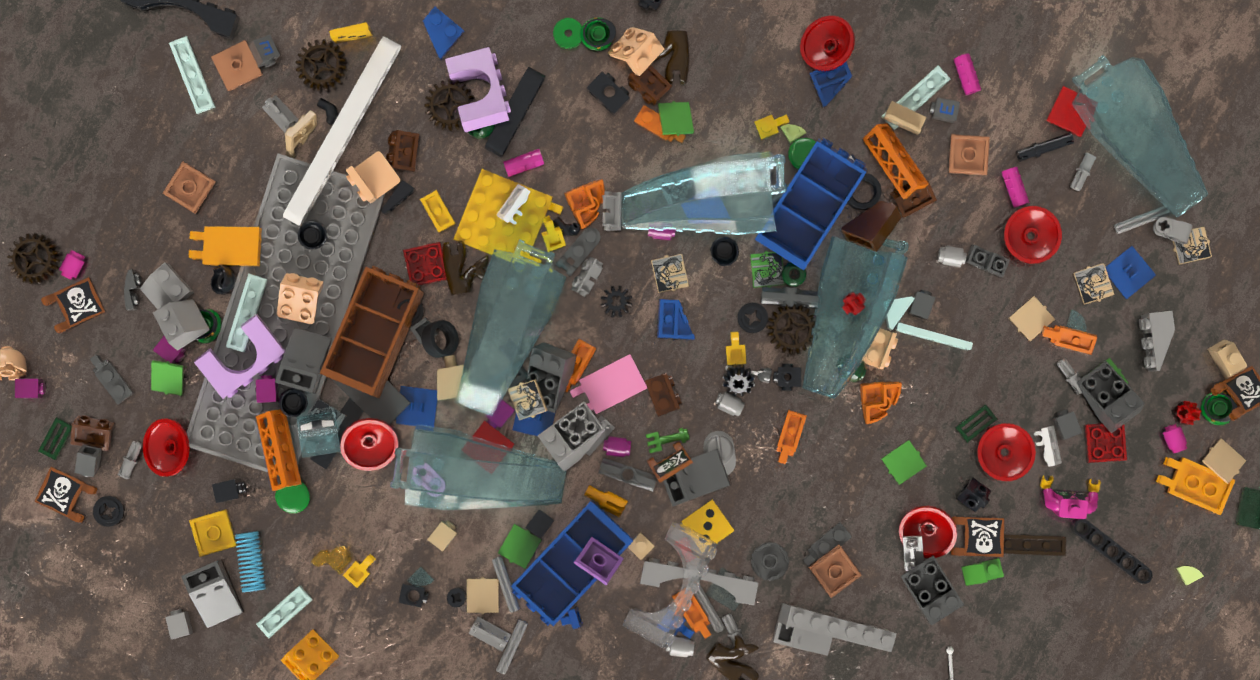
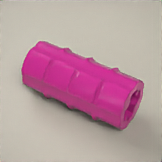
M970 54L954 58L953 60L965 95L981 91Z
M539 149L503 161L508 177L544 165Z
M1018 167L1002 171L1001 173L1013 208L1030 203Z

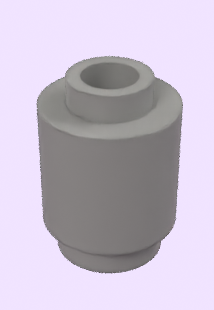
M945 245V247L939 248L937 261L942 262L943 265L961 267V264L966 262L967 253H964L963 248Z
M726 391L723 394L719 393L715 401L718 404L717 409L732 416H739L745 405L741 398L734 397V395Z
M671 636L670 640L666 641V651H669L670 656H693L694 641L689 638Z

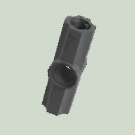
M762 287L761 304L781 305V307L787 304L789 308H792L795 304L796 308L800 305L806 308H819L820 291H807L792 287H782V289Z
M604 457L598 472L599 474L653 492L657 481L654 474ZM630 469L633 471L634 476L631 480L623 478L624 470Z

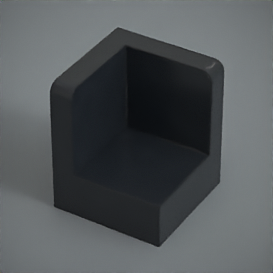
M538 510L525 528L541 539L555 519Z

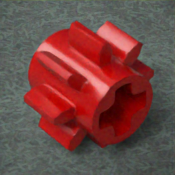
M853 291L843 298L844 304L842 309L847 315L849 313L857 315L865 308L863 303H865L866 299L861 292L855 294Z
M1184 401V405L1177 406L1176 416L1180 418V423L1194 425L1195 420H1200L1201 410L1197 408V403Z

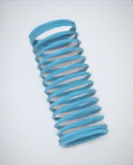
M259 531L234 535L235 539H246L236 541L235 543H248L238 545L236 548L250 547L237 550V552L252 551L238 554L237 556H250L239 558L238 561L252 560L238 563V565L254 564L239 567L238 569L256 568L239 572L240 574L253 573L240 576V578L256 577L241 580L240 582L258 581L242 584L241 587H251H244L241 589V592L266 589V584L262 583L265 579H260L264 575H258L264 573L263 570H260L264 567L258 566L262 565L263 562H256L263 559L259 557L262 554L257 553L261 549H255L261 545H253L261 542L255 540L260 538L257 536Z

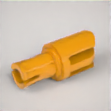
M591 485L588 486L584 494L585 497L598 502L599 508L617 517H621L628 503L626 499L610 491H605L604 493Z

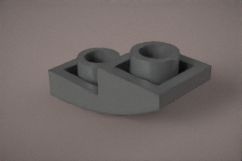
M973 244L966 257V263L1002 278L1010 261L1001 255L989 252Z
M133 269L128 270L124 285V300L127 311L138 309V296L133 291L140 289L139 284H142L140 274L136 273V270Z

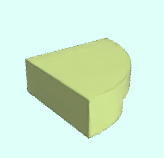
M786 124L780 127L789 143L806 134V131L797 125Z
M1180 566L1176 568L1185 585H1189L1204 577L1194 567Z

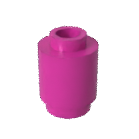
M73 250L69 254L67 253L59 268L62 271L61 275L70 280L72 277L77 278L85 263L83 261L85 256Z
M1176 424L1165 427L1166 431L1163 432L1169 450L1174 454L1187 449V440L1181 426L1177 427Z

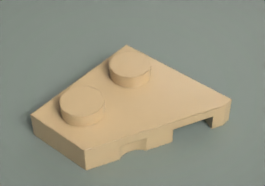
M310 110L306 115H302L293 127L287 129L285 141L286 155L288 157L294 158L296 156L294 150L299 143L304 145L308 136L317 126L316 114Z

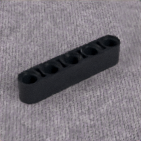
M531 67L527 68L508 102L511 110L508 113L509 120L496 124L485 145L486 150L499 157L504 155L542 86L546 75Z
M1074 519L1070 528L1073 534L1131 579L1141 584H1147L1152 580V571L1089 521L1085 519ZM1083 522L1085 529L1079 533L1077 531V524ZM1095 534L1100 536L1098 544L1092 542V537ZM1110 546L1115 547V554L1113 556H1109L1107 553V549ZM1125 558H1129L1131 561L1128 568L1123 566ZM1140 570H1144L1146 572V576L1143 580H1140L1138 578V573Z

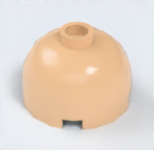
M2 347L0 349V380H2V377H9L8 380L25 377L27 364L24 355L18 350L13 349V347Z

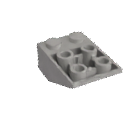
M1173 311L1144 314L1139 319L1140 330H1143L1144 338L1141 340L1142 348L1146 351L1144 365L1146 369L1148 368V372L1160 371L1175 331Z
M582 402L539 434L538 437L565 472L585 455L605 429L586 403Z
M782 603L772 641L828 656L833 637L786 626L778 622L783 606Z

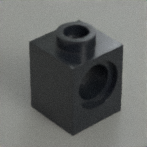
M403 583L398 603L422 607L423 603L427 604L429 592H426L427 587ZM412 590H416L419 593L417 601L412 600L409 596Z

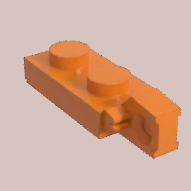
M643 105L634 120L636 124L665 141L672 142L675 139L682 144L686 138L684 134L679 136L676 134L663 135L659 113Z
M1055 325L1054 328L1044 326L1042 330V336L1051 338L1050 342L1056 346L1092 355L1098 338L1097 335L1061 325Z
M578 339L571 353L577 356L573 374L565 390L567 393L572 384L576 385L597 349L581 339Z
M788 410L776 451L780 452L779 463L786 464L788 455L793 456L794 452H796L807 415Z
M686 587L673 595L672 598L695 633L700 630L705 639L711 636L707 625L710 624L708 617L690 588Z

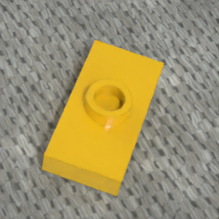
M437 190L420 199L439 233L456 224Z

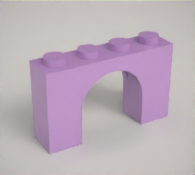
M490 47L445 59L452 84H455L456 80L460 83L471 79H482L491 85L489 93L483 99L458 107L464 132L509 120L510 106L508 101L504 102L503 97L507 96L504 85L500 86L499 81L502 80L500 69L496 70L495 68L498 61L496 54H491Z
M255 314L241 325L242 330L253 342L257 351L256 360L250 367L240 371L231 370L219 360L211 348L194 361L195 365L222 399L226 396L228 398L232 397L238 392L237 388L242 384L245 387L251 383L254 375L257 373L261 375L267 371L270 363L273 361L277 363L283 359L284 347L258 314Z

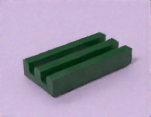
M985 404L957 425L955 429L968 443L998 419ZM986 410L987 413H985L982 417L976 420L973 424H971L965 430L961 429L972 419H974L976 416H978L980 413ZM988 416L992 418L984 425H982L979 429H977L975 432H973L970 436L966 435V433H968L975 426H977L979 423L985 420Z
M56 417L38 452L57 460L71 433L72 425ZM61 424L48 451H46L45 448L48 442L50 441L57 425ZM65 427H67V429H66V431H65V433H64V435H63V437H62L60 443L58 444V446H57V448H56L54 454H51L52 451H53V449H54V447L56 446V444H57V442H58V440H59V438H60V436H61L63 430L65 429Z

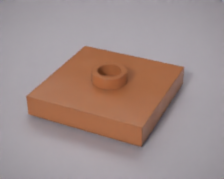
M246 40L211 57L228 91L263 75Z
M951 134L948 173L986 176L988 172L990 137Z
M182 161L162 194L196 214L216 181Z
M837 545L808 567L830 598L862 576L840 545Z

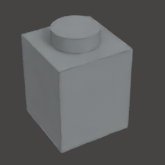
M181 609L170 611V616L165 617L171 640L193 633L188 611L182 612Z

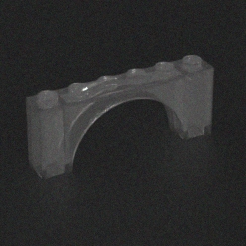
M672 522L664 540L668 541L676 549L683 563L684 580L680 593L668 607L658 612L650 613L638 608L630 609L623 623L625 628L660 648H666L673 643L675 639L674 633L683 623L682 617L692 604L693 594H696L700 588L699 582L709 569L710 559H713L717 553L716 547L718 543L678 522Z

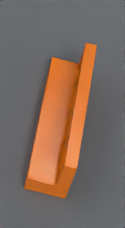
M888 123L877 124L863 138L903 199H907L915 190L923 189L929 184ZM874 135L878 138V146L874 145L870 140ZM882 150L888 152V161L883 159ZM893 165H896L899 169L898 176H895L892 172ZM903 180H906L911 186L907 191L903 188Z
M272 410L256 416L272 491L302 484L287 416L281 410ZM263 418H267V428L265 427ZM269 437H270L271 440H272V445H271V446L269 445V441H268V440H269ZM273 456L276 458L275 465L273 464ZM277 475L280 476V485L277 482Z

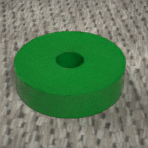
M564 18L558 21L553 30L554 40L557 45L564 49H574L582 42L580 37L582 25L573 18ZM568 30L572 32L570 37L565 35V32Z

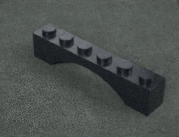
M121 0L125 5L140 10L161 5L185 8L200 16L214 34L232 40L240 20L236 15V11L225 8V10L217 9V5L207 2L205 5L199 3L200 0Z

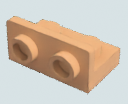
M873 326L861 358L865 364L880 370L888 367L891 361L889 353L891 349H895L898 339L895 338L897 333Z

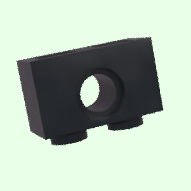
M602 71L586 89L602 106L615 116L630 101L628 96L630 93L623 86L619 88L614 83L616 79L611 74H605ZM612 88L615 94L612 97H607L604 91Z
M241 478L212 484L216 503L243 498L245 493H247L246 484L244 481L242 482Z

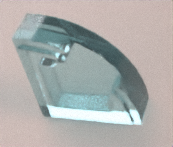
M1071 310L1067 327L1086 332L1087 326L1083 316L1077 311Z
M420 567L407 581L413 585L424 586L432 583L434 579Z

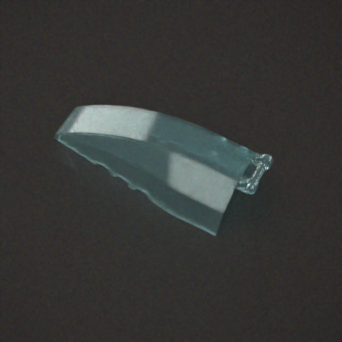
M1102 55L1095 64L1079 76L1076 75L1072 78V81L1080 90L1072 105L1091 134L1176 217L1181 216L1208 195L1199 171L1196 170V164L1186 147V141L1182 138L1179 131L1180 127L1173 117L1172 109L1164 90L1143 59L1132 57L1112 66L1108 59ZM1104 67L1105 72L1088 85H1085L1083 81Z
M771 151L733 154L644 181L622 193V228L655 229L661 231L664 229H676V231L683 232V230H695V232L702 233V231H714L717 234L736 235L776 231L772 194H782L787 191V185L784 182L785 156L783 154H776L772 157ZM773 166H776L777 184L771 185V169H773Z
M832 236L820 276L817 295L819 296L818 309H815L814 313L816 315L815 328H812L811 332L813 335L812 347H809L808 361L806 363L802 389L835 399L851 380L867 355L897 295L908 258L904 256V253L909 248L908 242L886 239L882 245L896 249L895 253L880 250L875 252ZM853 291L855 294L861 292L866 299L865 303H863L865 308L857 315H853V313L847 315L842 309L844 304L843 298Z
M520 239L514 253L494 249L479 288L456 400L458 404L493 416L553 314L567 278L551 268L556 253L551 251L548 253L525 244V241ZM521 250L545 259V265L520 256Z
M424 425L416 426L411 450L395 448L394 455H396L390 487L405 489V505L439 510H464L562 504L566 471L564 472L555 461L486 441L457 430ZM404 456L410 457L406 482L401 481Z

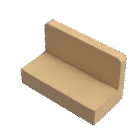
M891 101L883 119L918 135L921 133L926 117Z

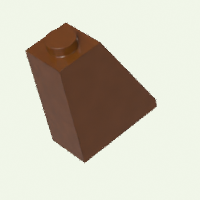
M879 201L844 225L841 231L847 241L877 252L902 217L894 203Z

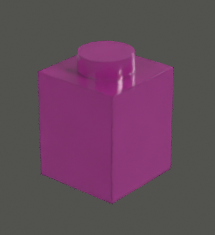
M163 336L153 351L172 364H179L185 357L184 352L186 349L183 347L177 351Z
M263 375L261 379L256 380L257 403L278 402V383H275L276 379H273L272 375Z
M15 379V398H43V394L46 392V385L43 383V379Z
M499 398L487 413L486 417L489 418L487 422L495 429L497 426L502 428L516 410Z

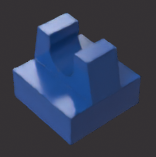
M578 606L570 608L568 610L569 615L560 619L562 626L571 624L573 629L583 625Z

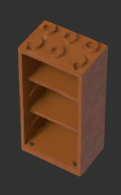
M372 265L371 268L365 267L319 374L379 399L412 324L417 308L424 296V292L420 290L421 287L418 284L407 280V283H404L401 277L392 273L389 276L385 275L386 272ZM410 299L409 302L402 304L400 309H397V306L401 301Z

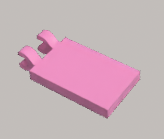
M629 354L580 379L581 386L570 390V393L574 398L585 392L590 401L586 405L590 410L594 409L595 413L598 414L647 389V386Z

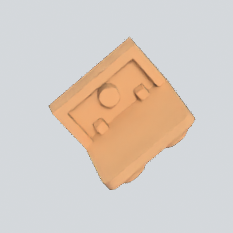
M632 27L627 29L624 35L612 45L608 54L611 57L626 61L635 75L640 76L663 52L664 48L654 33Z
M379 151L355 168L351 166L346 170L349 174L346 176L352 186L357 185L360 189L357 193L363 201L368 200L369 203H373L400 183L399 176Z
M286 273L280 283L277 316L313 324L316 316L318 296L323 288L324 281L312 277H302L295 273Z

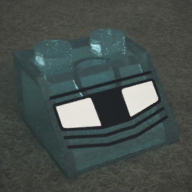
M335 411L296 417L302 458L341 452Z

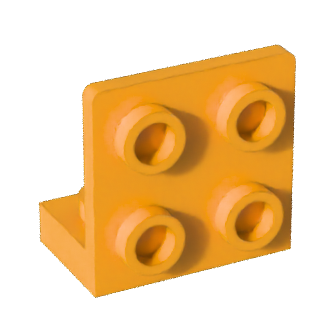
M311 630L281 661L299 680H316L338 659L339 655L314 630Z

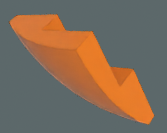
M603 179L584 184L564 193L581 229L589 226L599 215L597 211L600 203H603L602 195L605 192Z
M901 382L860 384L865 424L877 422L888 415L886 411L891 405H896L902 387Z

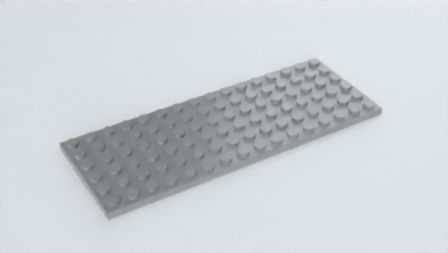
M277 153L254 227L262 228L260 266L240 267L213 350L227 368L236 371L247 369L254 363L257 357L255 345L250 339L245 353L226 347L248 273L268 279L257 314L284 347L285 351L295 327L332 338L328 349L329 353L353 297L386 193L373 203H369L368 200L363 201L357 193L360 189L356 184L354 186L351 185L346 178L347 175L332 171L304 221L305 223L306 221L314 220L322 223L327 230V240L318 249H307L298 241L297 232L301 226L284 218L283 214L311 164ZM286 273H295L302 277H312L324 281L323 288L318 296L316 316L313 324L277 316L280 283ZM282 359L277 363H274V361L270 363L267 371L261 375L259 373L254 375L251 383L245 387L242 384L237 388L238 392L230 398L226 396L222 399L207 378L204 377L187 430L189 447L268 472L256 416L268 411L280 410L278 402L257 403L256 380L261 379L263 375H272L273 379H276ZM322 374L316 394L303 391L308 401L306 410L298 417L287 416L297 465L299 464L309 433L308 431H300V425L304 424L302 422L309 420L306 419L309 418V413L313 414L315 409L313 411L311 409L316 401L320 399L326 376ZM278 384L279 397L282 392L292 387ZM263 418L265 427L267 428V418ZM269 437V440H268V441H269V445L271 446V445H272V440H271V438ZM273 456V464L275 465L276 458Z

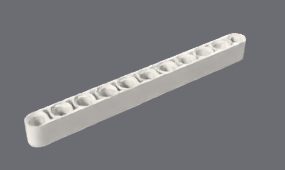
M386 37L380 40L283 214L284 218L299 226L304 223L395 61L401 45Z

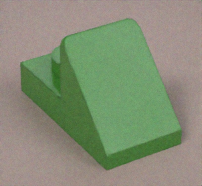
M1000 558L961 567L966 586L986 583L989 580L1004 577Z

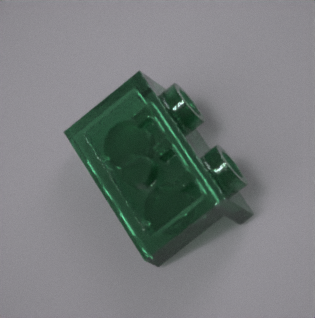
M1243 487L1236 525L1260 530V490Z

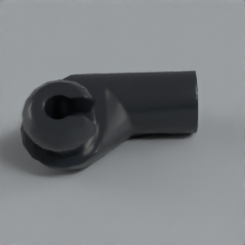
M320 98L317 106L326 111V122L333 125L338 117L337 107Z
M559 216L553 220L554 226L560 227L564 236H575L579 233L580 225L578 223L565 224Z

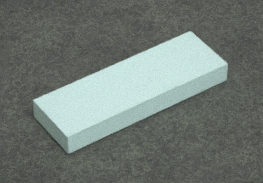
M300 585L256 625L270 638L313 599Z

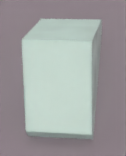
M911 296L883 302L887 329L890 331L894 329L915 298Z

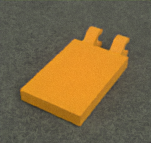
M204 226V232L190 231V239H193V241H204L203 251L189 250L188 258L203 260L202 264L209 266H260L262 228Z
M1165 457L1163 464L1176 469L1172 479L1158 475L1155 482L1169 487L1167 493L1221 515L1235 479L1232 478L1227 484L1210 468L1184 457H1181L1180 461Z

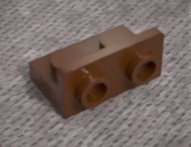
M651 65L640 76L635 75L632 71L627 78L629 86L634 91L637 90L646 103H651L653 106L672 88V85Z
M401 130L391 131L388 137L389 153H387L385 159L393 169L415 172L419 140L418 133Z
M909 183L903 186L905 191L911 187ZM930 183L923 189L915 190L907 199H903L896 188L889 193L898 207L902 218L937 201Z
M667 373L645 380L658 417L680 409L679 405L682 402L679 394H674L672 389L675 386L672 375L668 376Z
M86 415L77 416L72 423L70 444L78 446L84 444L108 451L111 444V432L115 423L109 422L107 419L90 418Z

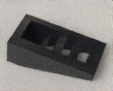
M401 180L381 209V212L384 215L389 214L411 196L416 189Z

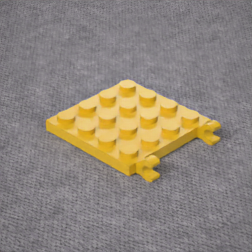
M481 169L453 240H462L465 245L525 268L526 263L539 268L542 261L530 256L543 224L542 218L546 216L548 210L561 215L563 207L552 203V196L519 184L530 191L528 200L517 209L523 215H513V220L517 223H507L496 215L519 183Z

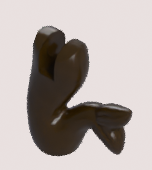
M667 31L664 44L662 45L664 50L653 62L667 56L673 50V54L665 69V79L673 85V70H680V85H686L689 72L687 31Z
M456 240L458 254L451 255L449 242L443 243L444 270L451 295L471 292L474 277H478L487 283L489 282V276L485 270L488 264V255L470 266L463 275L461 274L466 259V248L462 240Z
M735 635V648L730 649L720 643H716L706 656V660L728 680H745L741 676L743 673L751 680L759 678L757 671L749 665L732 661L759 649L754 644H745L744 640L738 635Z

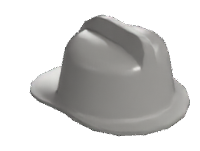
M723 431L710 433L704 441V453L718 449L726 473L729 475L736 466L733 440Z

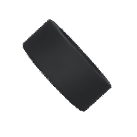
M866 173L862 180L872 184L874 196L866 203H860L851 196L848 204L854 209L867 210L880 200L882 193L881 184L873 175Z
M435 321L424 327L421 340L425 351L430 356L441 358L452 355L456 351L459 344L458 332L449 321ZM436 328H439L445 335L446 346L444 350L440 349L435 342L434 334Z

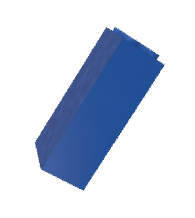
M818 138L755 238L756 241L802 270H805L867 172L864 162L857 158L855 161L849 158L850 154L841 148L836 150L832 147L833 143L825 138L822 140Z
M592 500L511 585L513 588L511 592L519 599L521 597L527 601L526 606L532 612L537 611L541 615L540 619L547 626L549 624L554 626L597 581L595 577L574 564L591 537L619 556L634 540Z

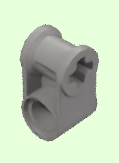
M1161 217L1154 223L1153 231L1158 236L1180 244H1187L1193 225ZM1161 223H1165L1166 229L1164 231L1161 230V226H1158Z

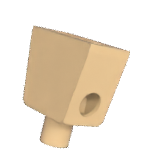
M1224 339L1207 349L1225 380L1242 372L1247 367L1234 342Z
M455 355L445 356L446 368L437 369V400L441 401L475 395L466 366H457Z

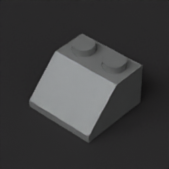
M165 262L147 278L140 288L157 309L169 302L186 300L194 293L172 266Z
M193 299L169 302L153 312L167 342L177 351L210 330Z

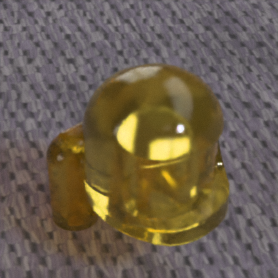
M339 546L330 553L328 550H321L311 562L316 567L328 563L341 575L343 568L351 562L352 556L345 547Z

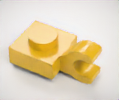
M787 114L775 120L773 115H769L754 121L761 140L778 134L777 127L790 122Z
M550 216L543 217L546 231L541 234L547 251L550 252L566 246L560 227L554 228Z
M730 332L731 346H726L727 365L746 364L745 345H739V332Z
M370 554L361 564L356 560L343 576L358 588L371 574L367 568L376 558Z

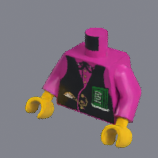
M1043 475L1040 486L1044 489L1045 505L1058 517L1086 519L1087 514L1097 509L1100 480H1098L1096 485L1091 483L1092 479L1089 480V493L1051 489L1054 481L1053 476H1050L1047 481Z

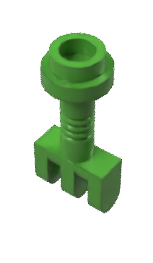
M679 428V433L660 437L659 432L646 434V438L654 437V441L647 442L648 446L656 444V448L649 449L650 453L662 451V444L671 441L681 440L682 443H686L687 440H690L688 429Z

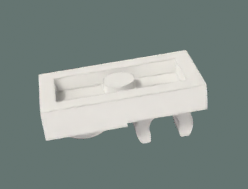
M518 184L496 216L507 223L516 224L517 222L513 220V215H523L517 209L528 200L530 191Z
M1054 426L1045 427L1041 431L1035 432L1034 436H1042V441L1036 443V445H1045L1044 460L1047 462L1048 467L1061 464L1062 461Z

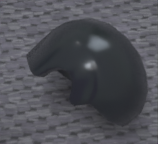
M306 221L297 232L298 241L307 249H318L327 240V230L318 221Z
M727 236L717 238L710 248L712 259L720 266H730L739 256L738 244Z
M218 265L219 267L213 269L214 274L210 285L216 294L224 295L234 288L236 277L231 268Z
M296 388L285 390L281 393L278 400L281 412L288 417L300 416L308 405L307 396L302 390Z

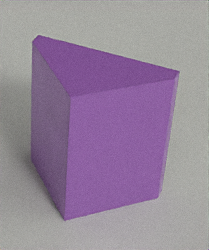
M591 537L574 564L607 585L624 558Z

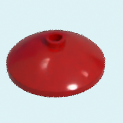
M824 16L815 20L807 27L800 43L802 58L815 70L830 71L838 68L847 61L854 49V31L846 20L838 16Z
M1028 206L1017 210L1008 219L1004 228V241L1008 251L1016 259L1024 263L1036 264L1050 259L1059 249L1062 240V229L1058 219L1049 210L1038 206ZM1028 233H1032L1034 235V238L1029 239L1027 236Z
M374 418L361 419L352 423L343 432L340 440V450L345 461L352 467L364 471L378 470L388 465L396 456L398 437L394 429L382 420Z
M159 419L152 423L143 439V455L148 467L155 474L167 477L176 475L186 465L190 448L189 439L184 428L172 419Z
M1009 423L998 424L988 429L982 435L977 448V457L982 469L990 477L1000 481H1014L1023 477L1033 466L1036 455L1035 444L1029 433L1020 426ZM1004 448L1007 450L1006 456L1001 454V450Z
M920 506L913 508L904 515L899 526V536L902 544L903 536H922L924 558H930L931 556L938 558L947 554L954 547L957 539V527L954 520L945 511L933 506Z

